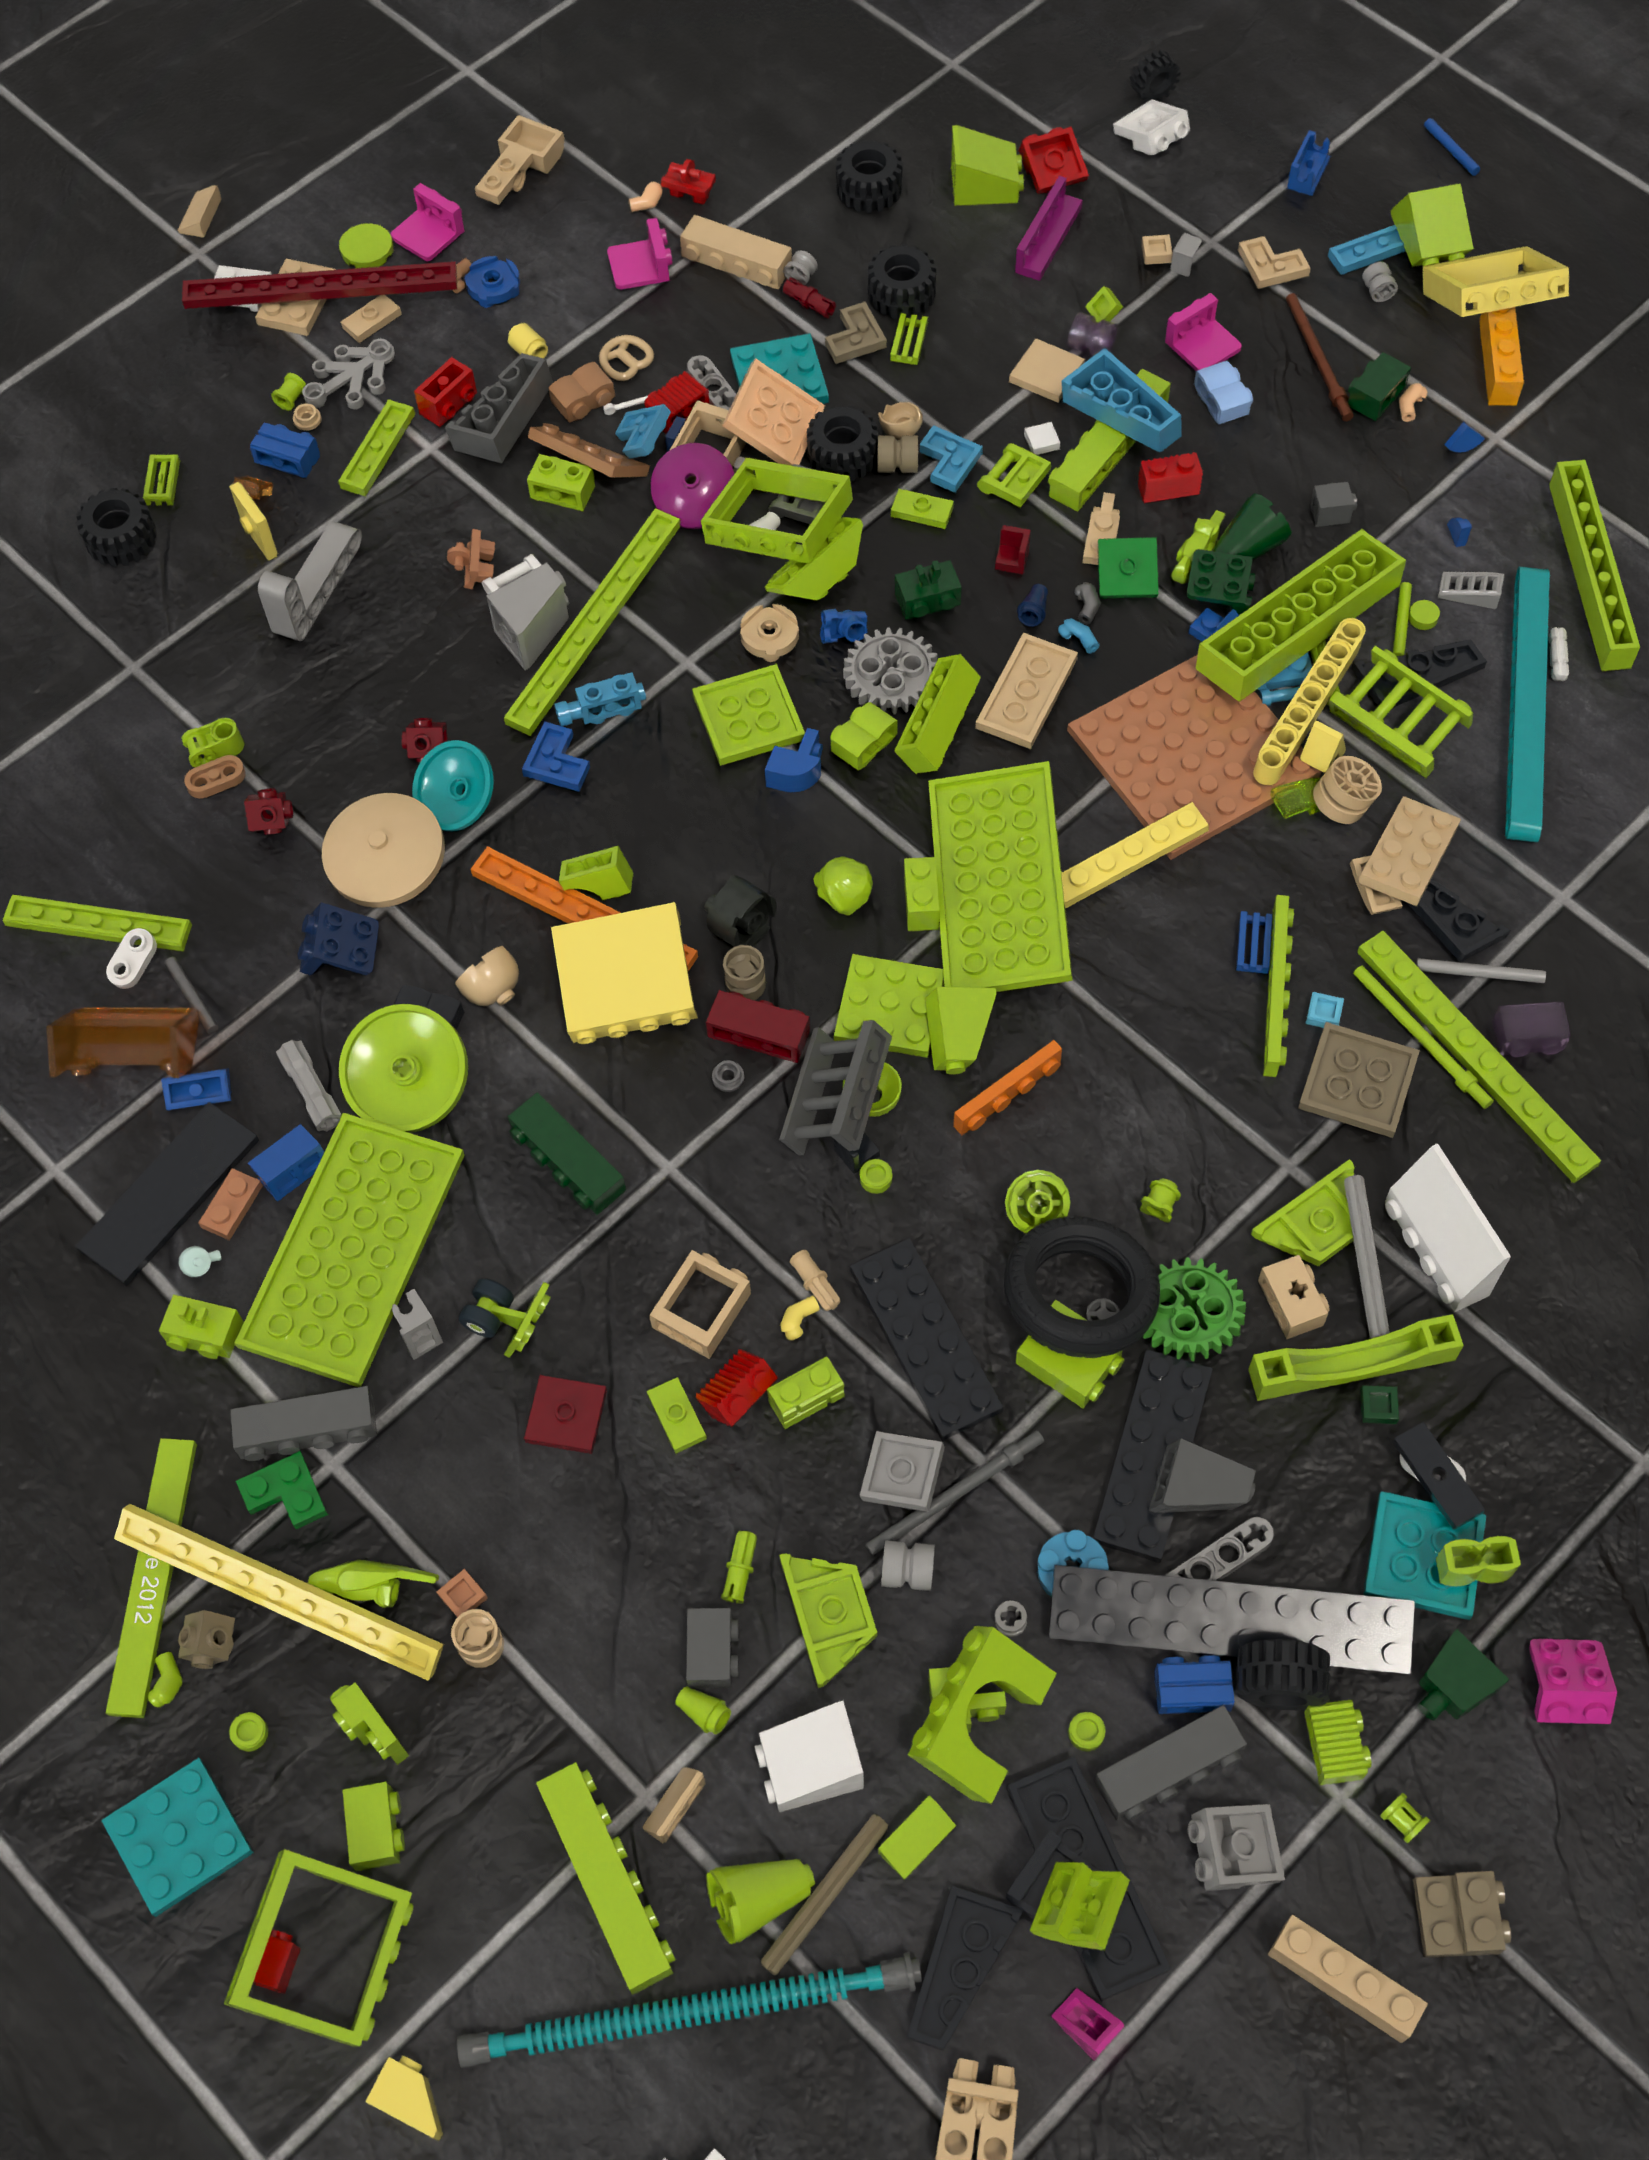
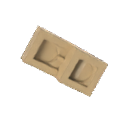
M1370 856L1352 859L1350 866L1353 876L1371 915L1402 908L1400 899L1358 883Z

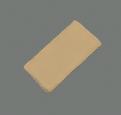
M214 185L195 193L178 229L180 234L198 237L205 236L221 201L218 186Z
M688 1767L682 1768L643 1825L644 1831L661 1843H666L706 1784L703 1773Z

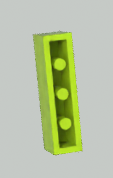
M961 654L938 658L894 750L915 774L938 770L950 743L953 741L958 725L964 717L965 710L975 694V689L981 677Z

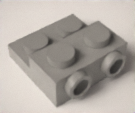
M1270 1804L1204 1808L1191 1815L1192 1820L1188 1824V1836L1192 1843H1197L1199 1858L1195 1863V1873L1199 1881H1204L1206 1891L1238 1889L1245 1885L1272 1884L1285 1880Z

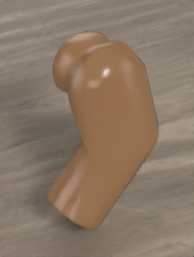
M466 258L456 265L457 290H453L455 294L460 293L466 287V283L462 278L470 272L469 267L471 266V262Z

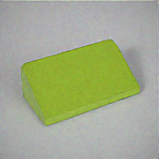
M929 1795L878 1848V1854L905 1880L946 1838L956 1825Z

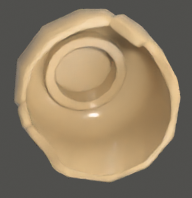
M899 402L892 406L887 404L884 413H878L884 433L894 436L896 440H900L902 435H915L923 421L921 410L911 402Z

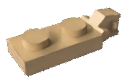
M1104 492L1101 507H1094L1091 513L1083 563L1098 565V539L1117 538L1120 510L1113 509L1115 494Z

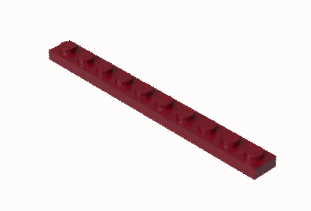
M456 261L185 280L183 281L182 303L184 309L457 290Z

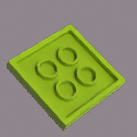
M777 664L692 689L693 698L720 766L772 751L774 746L785 747L802 742L805 735L804 729Z
M852 954L834 1032V1041L858 1038L863 1021L874 1020L892 1036L888 1051L928 1058L931 1042L925 997L936 987H943V969Z

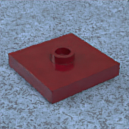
M540 1375L524 1437L525 1443L592 1454L607 1387Z

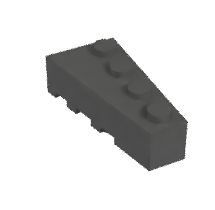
M521 353L498 375L499 381L495 385L487 386L480 393L481 398L473 406L468 404L461 411L462 416L456 422L451 420L445 426L453 450L502 463L548 393L549 386L553 384L546 359Z

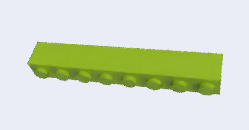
M1586 460L1557 462L1549 487L1601 671L1631 669L1640 649V644Z

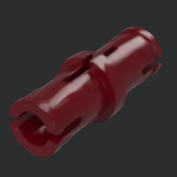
M790 277L785 282L783 293L798 300L802 307L815 310L825 318H830V315L832 316L835 312L836 303L822 296L816 288L805 286L793 277Z

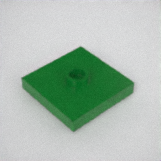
M1157 537L1098 539L1099 599L1158 597Z

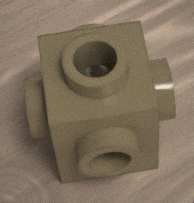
M207 1610L185 1615L184 1626L178 1639L180 1645L178 1658L192 1661L191 1666L200 1669H211L213 1664L228 1661L234 1644L232 1634L235 1618Z

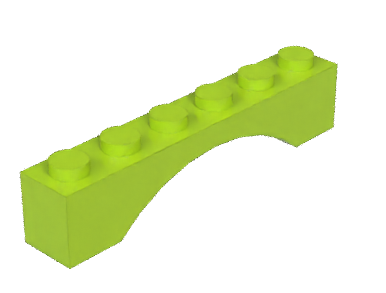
M1451 1314L1421 1320L1389 1334L1353 1344L1320 1349L1284 1348L1254 1354L1248 1370L1257 1401L1455 1361L1464 1345L1454 1316Z

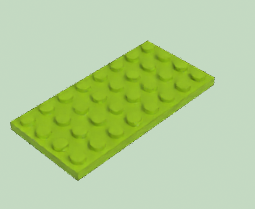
M1049 761L928 780L934 857L936 858L944 986L996 988V992L1073 981Z
M343 1113L234 1342L236 1347L355 1387H361L393 1317L392 1306L393 1304L398 1306L465 1156L463 1149Z

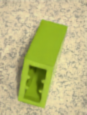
M936 987L925 997L934 1070H946L947 1074H960L977 1059L996 997V988Z

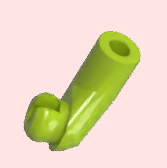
M172 1652L163 1653L155 1658L161 1676L148 1695L149 1702L155 1707L169 1704L182 1686V1676Z

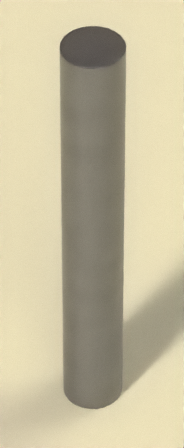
M175 957L168 958L164 962L165 966L208 1034L215 1033L219 1026Z

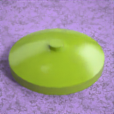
M413 1004L387 1006L365 1017L348 1036L339 1061L341 1089L353 1111L362 1119L408 1133L427 1129L444 1119L460 1100L468 1077L467 1053L456 1029L436 1012Z

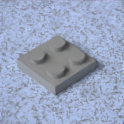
M876 1431L860 1492L862 1501L929 1512L945 1449L943 1442Z

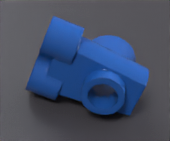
M836 609L821 611L822 627L820 629V637L823 644L837 642V639L846 637L851 642L860 641L864 638V634H867V615L865 611L845 610L837 612Z

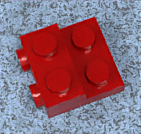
M1061 127L1054 128L1047 134L1040 136L1033 134L1021 142L1018 151L1027 175L1031 174L1037 194L1051 191L1059 176L1067 178L1066 186L1088 179L1089 174L1072 127L1065 129Z

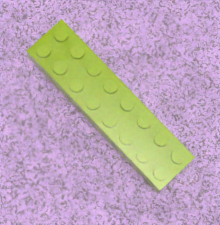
M1363 529L1359 530L1199 644L1195 669L1240 702L1330 637L1344 619L1356 618L1400 586L1406 559Z

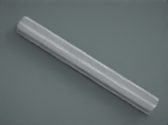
M1353 1175L1344 1180L1369 1336L1372 1339L1389 1334L1390 1331L1363 1176Z

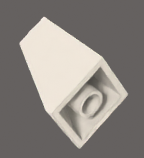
M843 1701L836 1702L759 1733L761 1744L755 1746V1751L760 1768L765 1766L768 1768L770 1780L765 1781L764 1785L769 1804L776 1802L779 1812L864 1789L863 1770Z

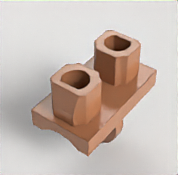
M472 529L471 542L467 543L466 548L464 543L459 542L456 544V547H452L447 551V560L455 566L456 570L461 571L463 566H465L464 588L473 589L475 582L482 583L483 580L493 577L494 565L479 562V559L492 561L495 542L480 539L481 530Z

